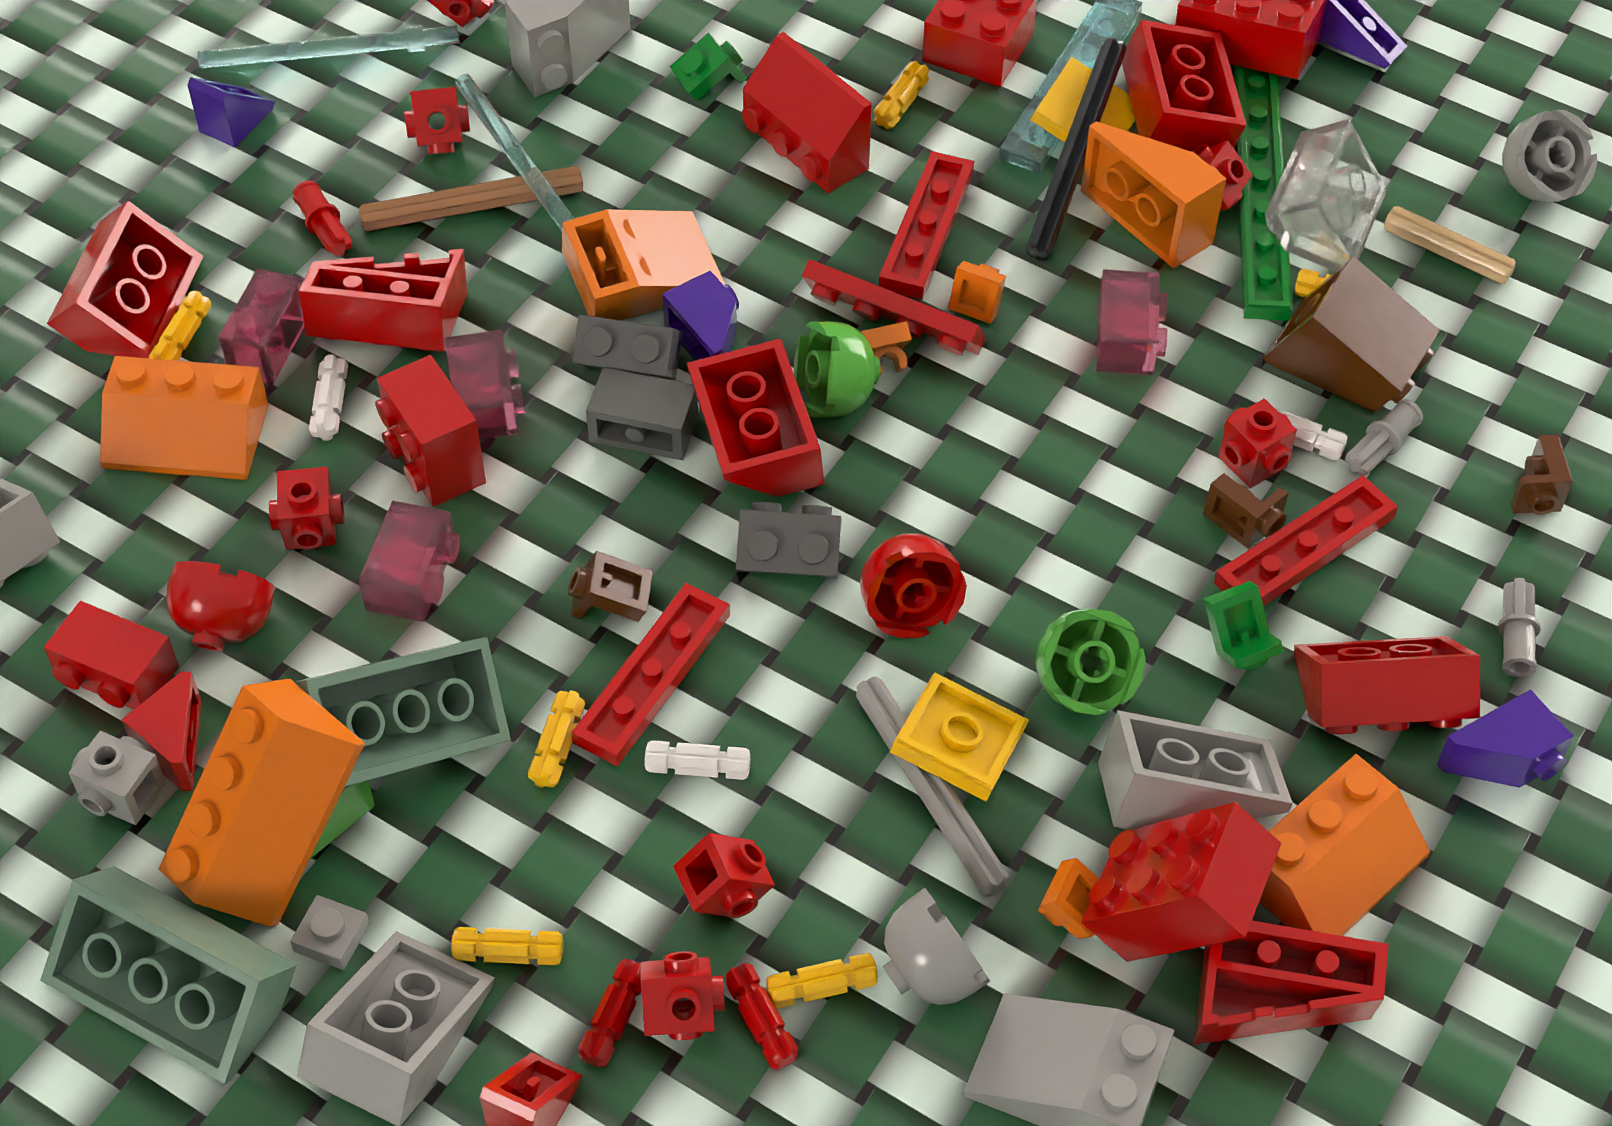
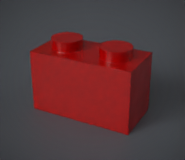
M81 600L44 646V650L53 668L52 674L60 683L74 690L82 687L94 692L106 703L116 708L127 706L135 709L164 686L179 667L169 636Z

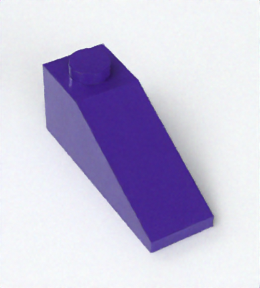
M1327 0L1319 41L1384 69L1407 47L1364 0Z

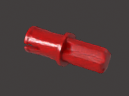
M304 181L293 190L294 197L292 198L306 217V228L318 236L327 252L333 253L336 257L343 256L345 250L352 247V239L340 222V211L335 205L327 201L316 182Z

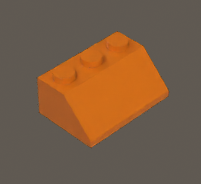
M115 356L102 392L100 464L102 469L247 480L269 406L259 367Z
M1358 754L1351 757L1269 830L1281 842V846L1259 902L1287 927L1344 936L1430 854V849L1399 788Z

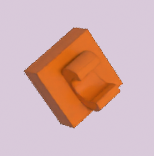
M963 261L956 268L948 309L991 324L998 314L1006 276L1000 274V270L985 264L977 266Z
M907 321L861 331L870 343L874 355L878 357L879 362L881 357H889L894 361L896 372H903L907 367V356L903 348L912 340ZM880 364V375H881V374L883 373V370H882V366H881V364Z
M1077 858L1062 861L1040 904L1038 912L1052 925H1062L1077 939L1093 937L1094 934L1081 921L1090 902V891L1099 878Z

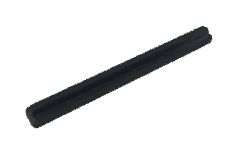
M1114 37L1105 39L1104 44L1101 45L1025 248L1028 256L1035 257L1039 261L1047 260L1048 256L1052 254L1084 167L1089 126L1101 121L1126 53L1125 43L1117 41Z

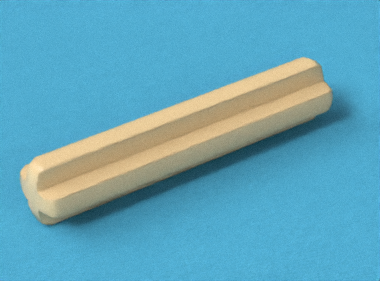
M1394 206L1386 217L1384 229L1387 232L1499 284H1505L1514 271L1516 262L1513 258L1400 206Z

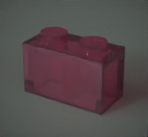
M259 268L256 269L219 335L226 365L259 367L263 383L274 384L304 328L299 294L302 285L300 277Z
M1102 270L1098 297L1096 371L1153 375L1156 357H1165L1167 328H1159V321H1165L1168 296L1167 293H1159V273Z
M496 330L445 337L451 384L477 420L479 439L518 434L515 414L525 413L521 384L511 385L510 378L518 377L519 372L515 348L505 349L503 331Z
M392 500L359 578L366 611L421 622L425 621L431 604H437L441 599L444 588L443 573L447 563L453 564L459 552L460 536L454 533L451 512Z

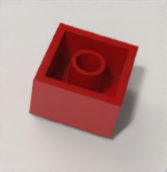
M938 0L924 22L922 61L1001 87L1034 34L1037 0Z
M432 355L377 378L381 399L375 401V406L383 424L387 428V431L382 433V439L390 456L394 460L401 458L404 462V473L415 493L423 491L431 505L435 507L486 483L477 420Z

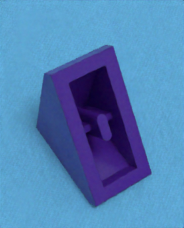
M190 77L187 85L199 132L234 148L273 110L275 101L241 86Z

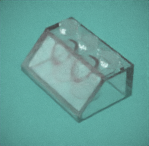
M1350 119L1300 133L1265 213L1269 230L1276 234L1285 251L1332 271L1338 270L1353 256L1357 260L1360 259L1387 190Z

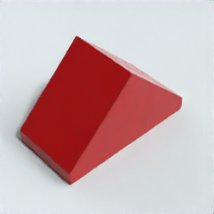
M192 671L177 674L121 719L128 737L137 740L149 752L156 755L163 775L181 791H193L202 702Z
M531 1052L483 1086L480 1101L486 1126H557L578 1089L583 1075Z

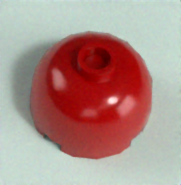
M918 533L900 534L886 539L877 546L864 564L860 581L862 598L869 616L883 633L898 638H920L930 634L929 630L925 629V627L935 626L941 620L944 625L948 624L955 618L964 604L967 588L960 565L951 552L940 541Z
M179 561L175 563L172 574L169 576L166 602L169 615L176 626L183 632L193 636L192 645L210 651H223L225 643H241L255 636L265 625L273 603L275 586L272 583L242 570H238L237 576L220 572L221 565Z

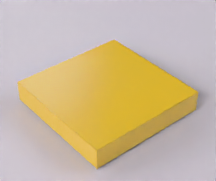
M1071 56L1030 120L1065 143L1092 70ZM1113 85L1100 123L1129 131L1135 121L1130 96L1116 85Z
M934 672L894 740L890 753L987 802L1029 720Z

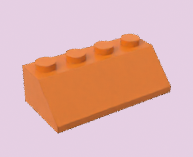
M291 679L242 685L158 870L195 904L269 927L278 925L365 743Z

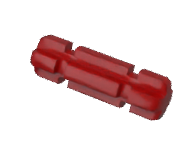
M623 959L619 962L612 976L614 982L607 986L590 1022L592 1028L585 1032L578 1047L579 1058L583 1062L598 1068L608 1065L615 1050L613 1044L619 1041L637 1003L634 999L636 995L638 996L642 993L641 963L630 959Z
M743 963L730 969L725 974L726 986L732 998L739 1002L738 1009L757 1044L762 1045L764 1048L762 1053L769 1066L779 1070L795 1062L798 1059V1047L790 1032L784 1030L785 1023L765 987L760 986L759 982L761 980L753 965Z

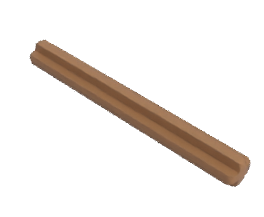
M571 166L362 204L359 207V214L364 231L369 232L580 193L583 191V179L579 167Z

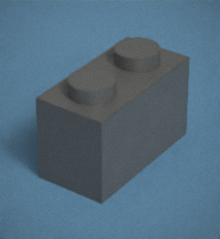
M579 315L572 363L676 379L683 332L669 327Z
M603 367L586 409L589 442L683 461L698 419V399L693 385L678 380L661 379L631 371Z

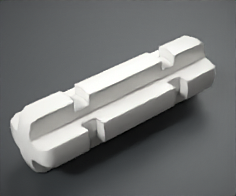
M326 355L324 361L319 364L318 379L320 381L316 382L312 414L314 416H311L309 425L310 434L313 437H320L323 441L331 440L333 435L339 430L340 417L338 414H341L345 391L344 379L347 378L348 371L346 360L336 358L335 355Z
M1287 411L1285 412L1292 425L1297 429L1293 443L1294 446L1313 452L1315 448L1320 450V456L1333 461L1339 460L1347 444L1348 436L1345 433L1329 428L1328 432L1323 431V425Z
M652 740L648 742L645 751V768L648 772L667 774L668 768L675 769V774L716 778H718L720 772L726 773V778L743 780L748 777L751 758L750 751L747 748L728 747L727 752L720 751V746L677 743V747L674 748L670 747V742Z

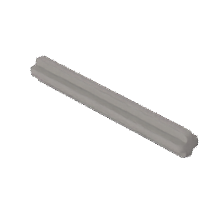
M875 676L858 684L856 698L891 750L894 740L907 718L882 679ZM893 754L980 892L985 896H991L1002 891L1008 885V873L949 782Z

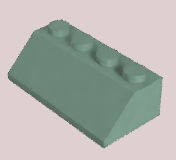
M487 637L449 644L295 681L301 689L365 743L345 787L511 741Z
M113 866L73 879L40 981L225 1084L232 1080L279 1017L297 964Z

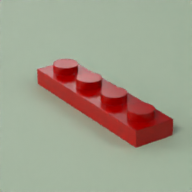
M931 151L879 275L880 287L901 295L924 299L974 174L975 161Z
M811 259L808 260L801 275L812 289L810 294L816 299L830 305H836L837 301L840 300L852 305V311L857 315L874 322H878L879 317L896 323L907 321L911 337L919 339L922 333L938 339L936 344L951 353L963 355L964 350L979 355L986 339L980 326Z
M1362 475L1217 570L1214 584L1221 591L1251 581L1259 586L1262 603L1265 606L1395 518L1398 506Z
M685 583L571 732L573 744L618 767L730 617V604Z

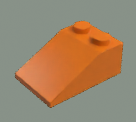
M1095 122L1089 126L1081 192L1173 269L1213 244L1226 178L1215 167L1210 166L1191 151L1100 122Z

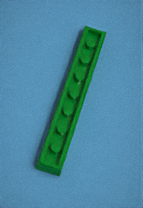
M1231 64L1233 79L1246 122V127L1235 144V151L1252 174V177L1242 189L1243 195L1238 201L1243 319L1288 321L1292 316L1293 305L1278 75Z

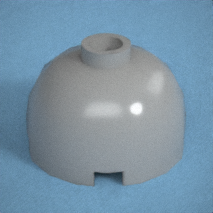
M1566 110L1544 111L1522 121L1508 136L1502 153L1503 171L1508 183L1517 193L1535 202H1559L1584 192L1593 180L1597 167V153L1591 155V147L1588 140L1594 139L1590 129L1580 117Z
M923 888L905 901L891 916L885 928L884 945L891 960L882 967L902 995L912 989L915 994L928 1003L937 1005L956 1003L978 991L989 983L990 979L984 973L982 967L948 918L941 913L926 888Z

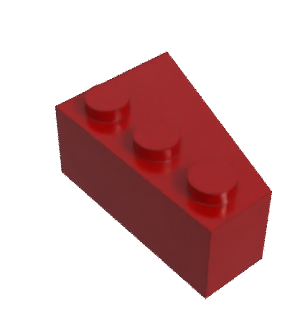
M464 249L449 250V258L419 260V253L404 254V262L374 264V257L312 262L299 290L305 335L330 340H347L373 343L375 345L445 352L467 296Z
M1251 921L1245 938L1204 947L1193 1045L1372 1019L1384 1000L1389 944Z

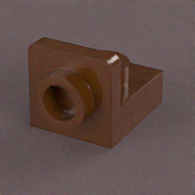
M1559 434L1538 436L1532 456H1527L1525 460V476L1520 477L1511 502L1514 514L1533 513L1543 515L1562 510L1573 480Z
M1223 473L1210 484L1203 515L1249 549L1264 536L1267 538L1281 529L1287 517L1284 509L1289 493L1280 487L1262 502L1247 487L1239 485Z
M596 551L584 568L578 566L570 579L568 595L573 597L571 616L581 619L587 610L594 606L639 622L647 612L653 571Z

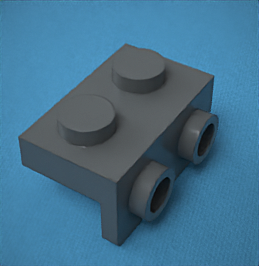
M752 502V510L740 509L736 571L838 578L841 516L832 515V507L803 505L802 513L782 512V504Z

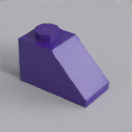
M709 270L662 294L664 326L683 332L681 345L695 361L732 351L737 332L736 310L739 309V301L730 285H723Z
M1530 689L1450 734L1447 737L1437 765L1445 773L1520 788L1537 777L1545 781L1557 774L1567 762L1564 755L1574 735Z

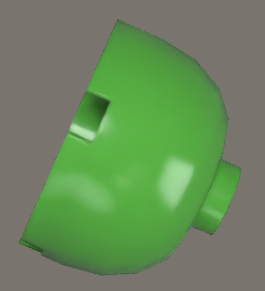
M809 322L806 326L811 328L809 335L799 336L794 356V376L798 387L804 388L809 402H804L809 417H839L848 415L859 409L866 402L874 384L878 382L880 377L879 359L874 355L866 337L849 324Z
M1083 608L1064 613L1047 626L1037 645L1035 664L1039 681L1053 700L1074 712L1099 715L1107 713L1105 711L1115 708L1118 704L1123 705L1133 697L1143 680L1146 661L1144 649L1139 646L1138 638L1134 634L1136 631L1130 622L1111 611Z

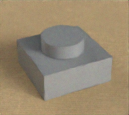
M316 895L290 941L293 951L344 971L370 925L368 915L363 911Z

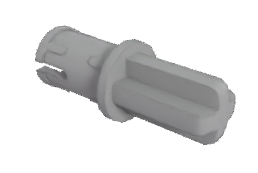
M1402 399L1381 421H1373L1367 427L1366 435L1345 457V460L1350 465L1349 470L1352 473L1357 474L1359 472L1362 475H1367L1387 455H1394L1400 450L1401 441L1423 421V413L1417 404L1410 400Z
M1515 578L1514 582H1508L1504 585L1503 618L1498 623L1499 634L1503 636L1504 659L1502 669L1507 675L1513 677L1530 676L1536 672L1537 667L1535 660V637L1539 635L1541 625L1540 621L1535 617V587L1532 583L1525 582L1524 578Z

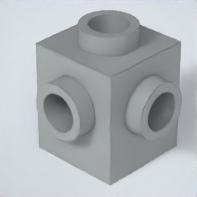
M99 731L88 747H84L78 752L69 771L70 778L78 793L77 800L85 809L98 816H105L109 813L134 825L139 822L166 784L154 753L149 752L140 742L131 737L122 736L119 739L102 731Z

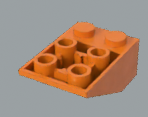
M606 209L562 222V254L588 316L621 321L662 309L663 293L709 270L723 285L725 284L692 211Z

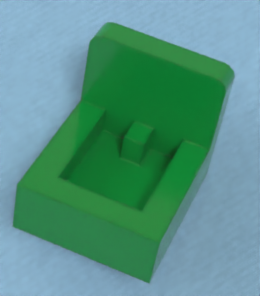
M709 32L669 66L686 91L696 101L729 73L740 84L747 79L738 66L743 61V58L727 40L720 45Z
M1248 581L1203 598L1216 653L1236 669L1261 667L1268 662V658L1284 652L1282 641L1269 632L1259 586Z

